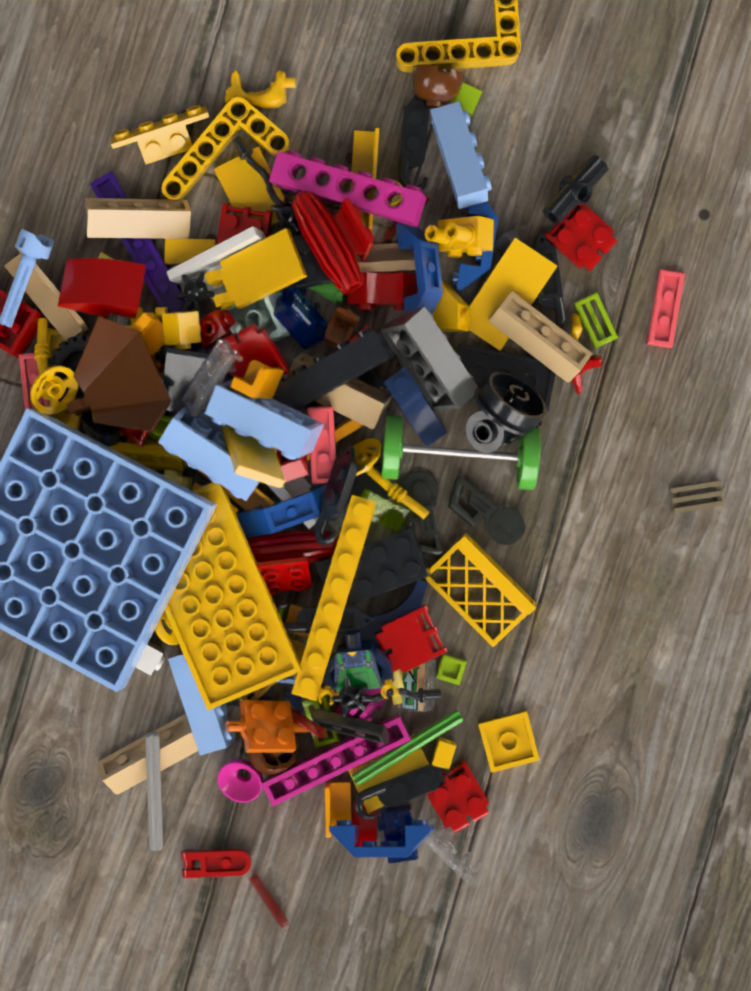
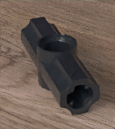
M593 155L574 176H565L560 182L558 194L542 210L545 217L558 225L577 204H586L591 198L593 186L609 170L607 164L600 157Z

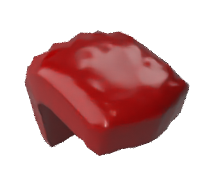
M591 356L582 370L571 380L577 394L582 393V373L592 368L601 367L602 356Z

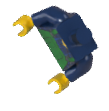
M359 630L345 632L346 644L338 645L336 652L330 654L321 684L323 690L318 695L320 704L322 705V697L324 695H330L331 698L334 697L331 692L332 689H334V693H339L345 687V678H349L351 685L358 688L363 685H367V690L381 688V694L387 700V690L393 688L394 696L397 697L399 691L392 684L394 682L392 664L381 649L375 648L373 642L361 643Z

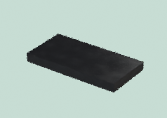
M458 344L457 354L460 356L466 370L474 377L477 387L482 388L492 373L506 372L519 377L532 386L544 400L547 412L549 411L555 373L539 360L529 356Z

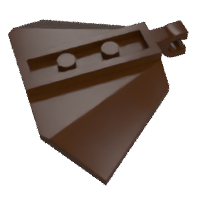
M98 317L73 376L84 392L85 397L66 404L70 414H75V416H79L91 409L94 423L153 432L171 402L155 359L150 354L141 332Z

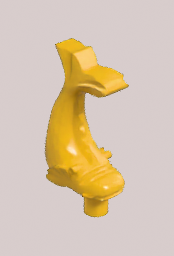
M235 70L231 76L232 86L225 91V103L227 104L232 98L242 97L251 105L257 107L279 108L287 102V88H296V78H286V73L279 70L275 75L274 82H271L270 87L266 88L265 91L246 93L242 89L240 74Z

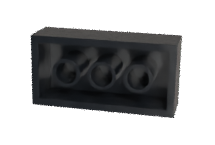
M413 526L364 544L345 607L423 579L431 574ZM332 557L316 563L323 585L325 584Z

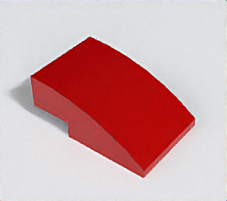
M101 258L67 259L57 307L109 318L111 313L135 319L139 308L146 265Z
M1 289L0 316L8 297V293ZM21 302L12 328L0 324V348L10 355L19 358V354L26 352L37 333L38 319L46 318V316Z

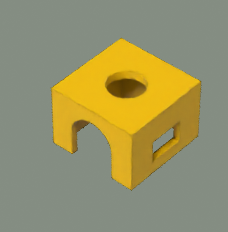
M438 737L431 759L432 765L449 770L456 750V742Z

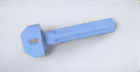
M24 229L20 230L14 247L21 250L20 252L24 254L21 256L19 267L0 316L1 325L12 328L37 259L49 258L54 244L53 239L42 234L35 236V234Z

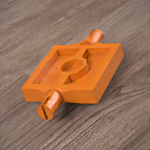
M243 700L240 703V721H226L225 727H227L225 729L226 732L241 733L244 739L245 753H293L296 750L295 733H308L307 729L294 722L290 701Z

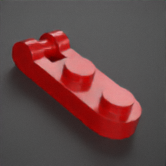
M240 848L187 849L181 851V860H184V868H182L183 878L241 876L249 871L252 862L251 855L246 850ZM194 860H200L201 868L194 867Z

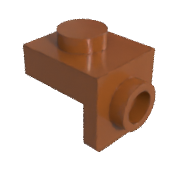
M337 307L329 320L321 341L335 347L345 340H350L360 317L355 315L354 311L349 308Z

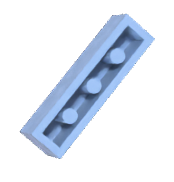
M460 101L431 109V124L458 209L487 202L488 191L492 190L488 175L484 176L482 172L484 168L481 153L476 154L474 148L477 147L475 133L469 132L468 125H470V119L467 110L462 111Z
M183 653L169 658L168 661L199 755L225 749L235 743V732H226L225 730L227 728L225 727L226 721H229L226 703L207 710Z

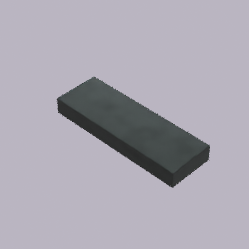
M315 708L311 714L312 720L326 730L382 744H387L390 738L385 725L348 716L343 717L340 714Z

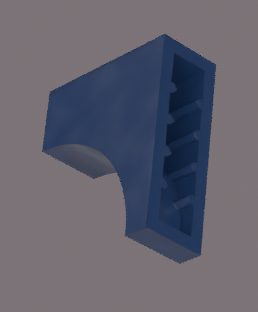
M405 367L384 381V388L392 396L391 398L425 446L431 445L447 433L425 400L419 386Z
M422 579L417 580L410 594L396 607L382 613L367 614L374 618V621L359 630L361 643L373 642L375 647L380 648L375 634L382 631L381 625L421 607L428 582Z

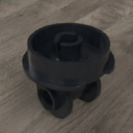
M494 372L482 388L478 387L474 391L475 400L481 411L472 414L468 419L466 436L471 446L477 451L492 453L502 446L513 443L519 435L525 436L535 428H540L542 426V418L547 412L546 404L540 394L524 380L506 372Z

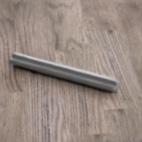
M147 732L145 734L149 847L152 851H160L163 849L160 742L158 732Z

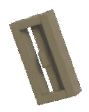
M721 481L669 488L672 512L679 513L723 506L724 500H722L723 494L720 488ZM714 487L715 489L714 492L676 497L677 492ZM716 497L714 502L682 507L677 506L678 502Z

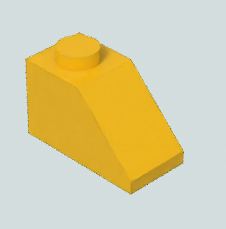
M442 281L443 295L432 314L435 323L442 332H468L469 324L471 323V313L468 304L448 282Z

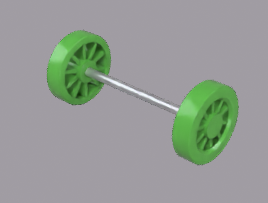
M386 416L382 479L397 480L400 458H402L403 452L516 461L517 488L534 490L536 487L541 449L539 428H535L525 436L519 435L517 453L495 451L492 453H482L469 449L403 444L404 438H402L403 417Z

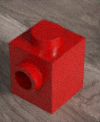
M228 310L213 311L199 321L201 327L200 343L202 347H217L220 340L233 334L230 327L235 325L236 322Z

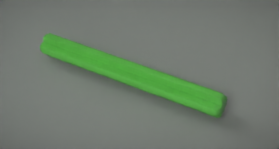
M454 710L412 736L410 741L391 749L352 774L354 782L358 786L362 785L463 722L462 715L458 710Z

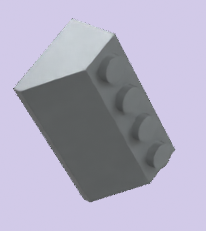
M425 306L411 309L380 327L402 368L405 367L415 380L432 411L460 409L474 396V391L478 388L474 377L466 370L460 356L453 350L447 336L439 329L432 313Z

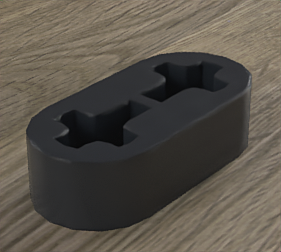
M92 411L83 414V430L90 437L106 446H113L120 442V427L94 423Z

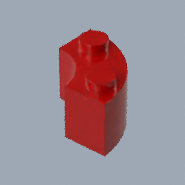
M363 272L362 275L365 283L358 289L348 293V305L358 306L359 311H372L373 307H394V311H405L404 298L418 293L416 275L403 272Z

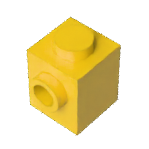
M179 311L162 314L165 345H175L176 349L191 348V343L201 342L198 311Z

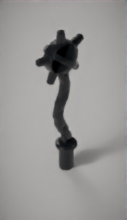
M241 136L235 137L232 142L240 153V159L246 160L264 179L266 190L272 201L276 204L271 205V209L277 212V219L280 221L278 226L280 228L283 226L293 227L296 232H299L300 228L297 224L298 221L292 208V203H289L288 198H284V203L281 201L273 188V184L269 182L270 175L252 158L253 150L248 149Z
M201 272L197 279L191 280L185 274L182 275L181 278L185 282L184 292L177 295V299H187L179 311H187L193 302L195 310L198 311L200 310V302L206 296H215V293L209 291L203 282L204 272ZM165 345L160 353L155 354V359L164 365L167 348H173L175 345Z
M349 678L344 679L345 687L341 689L339 696L331 698L332 702H340L343 706L341 713L343 717H346L348 711L359 708L365 711L366 707L362 702L370 701L374 703L385 699L381 693L372 696L362 694L368 689L367 685L358 688L351 685ZM393 688L387 690V697L394 695ZM397 688L399 695L414 700L418 699L420 703H424L425 700L441 698L440 689L424 690L419 688L418 692H411L404 688Z

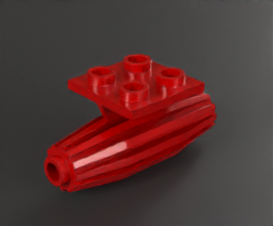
M302 191L294 197L295 201L292 204V208L302 235L322 270L343 295L358 289L365 283L355 254L358 255L361 262L365 261L374 243L373 233L368 226H364L360 219L361 213L355 204L352 205L349 198H346L334 217L314 192Z
M295 530L247 538V542L257 562L256 566L260 570L270 594L291 590L303 591L313 588L309 564L333 557L338 541L336 536L331 544L326 546L320 545L315 539V530ZM325 531L324 537L328 538L332 532Z

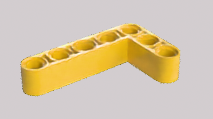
M493 0L495 37L404 43L397 49V67L403 72L410 73L414 71V66L417 67V65L438 66L439 69L450 70L514 64L521 50L518 0H511V3L507 5L500 3L499 0ZM508 21L513 25V28L505 30L501 27L500 23ZM510 46L514 49L515 53L513 55H506L503 53L502 48ZM485 48L489 51L490 55L481 57L477 54V50ZM461 50L465 56L461 59H456L452 56L451 52ZM433 51L439 55V58L431 61L426 57V54ZM405 53H410L413 55L414 60L404 62L401 56Z
M242 97L232 98L162 183V192L168 200H183L240 130H243L274 157L277 156L278 152L286 154L287 150H289L287 135ZM237 105H242L246 108L244 115L240 117L232 114V109ZM259 121L265 124V129L262 133H254L251 130L255 122ZM222 124L229 127L228 134L223 137L216 134L217 127ZM281 138L284 140L285 145L281 150H275L271 147L272 140ZM205 144L213 146V152L209 156L200 154V148ZM190 163L197 166L196 173L192 176L185 175V166ZM172 183H178L181 186L180 192L175 196L168 194V187Z

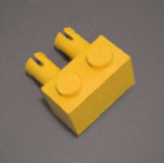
M481 216L438 220V227L430 225L426 228L425 238L427 241L437 242L438 250L447 253V257L461 258L462 253H467L469 256H482L483 251H493L494 220Z

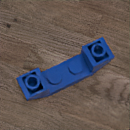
M483 202L463 208V210H468L467 217L481 216L494 220V249L498 217L489 204ZM483 251L482 256H476L475 263H480L479 266L460 263L459 270H454L452 285H456V292H462L489 272L493 251Z
M397 223L398 249L414 251L418 288L417 294L404 298L405 312L425 306L433 314L443 295L438 243L427 241L425 232L419 227Z
M327 483L310 487L309 492L264 508L260 505L238 513L246 538L272 534L319 517L321 512L320 505Z
M337 820V825L329 826V831L354 857L406 858L434 831V825H428L427 820H412V825L405 826V846H402V841H387V846H377V841H362V846H359V825H352V820Z

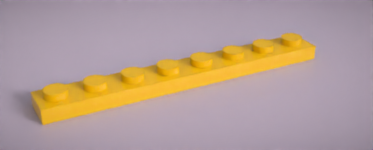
M351 495L300 666L302 671L297 673L291 694L317 701L377 502Z

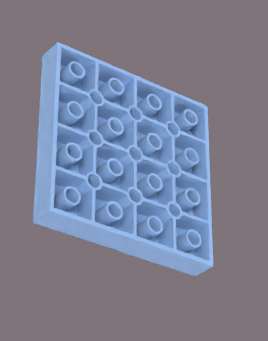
M27 408L0 462V629L115 692L122 690L126 687L218 504L50 415L43 414L37 409Z

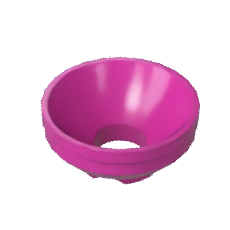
M244 759L230 760L218 773L217 779L220 790L233 801L242 803L253 801L262 791V773L256 770L250 761ZM238 770H248L251 773V778L241 777Z

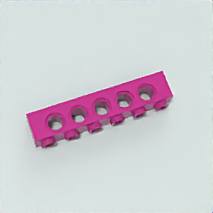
M287 150L286 154L282 152L277 153L269 182L275 187L296 193L302 191L314 192L320 200L341 206L343 200L349 198L352 205L355 204L359 211L418 227L427 199L421 192V188L407 184L406 188L397 185L395 180L385 177L382 178V181L373 179V175L365 171L359 170L358 174L348 172L349 168L340 164H334V167L327 166L324 160L315 157L306 160L301 158V154ZM306 168L304 177L297 179L296 174L298 170ZM324 175H329V182L326 185L320 186V179ZM347 182H353V189L347 193L343 192L344 185ZM378 189V194L374 199H367L369 190ZM401 195L402 202L398 206H391L392 198Z
M400 713L377 723L385 725L390 738L387 744L349 736L294 763L283 773L264 777L261 784L272 807L410 741V734Z

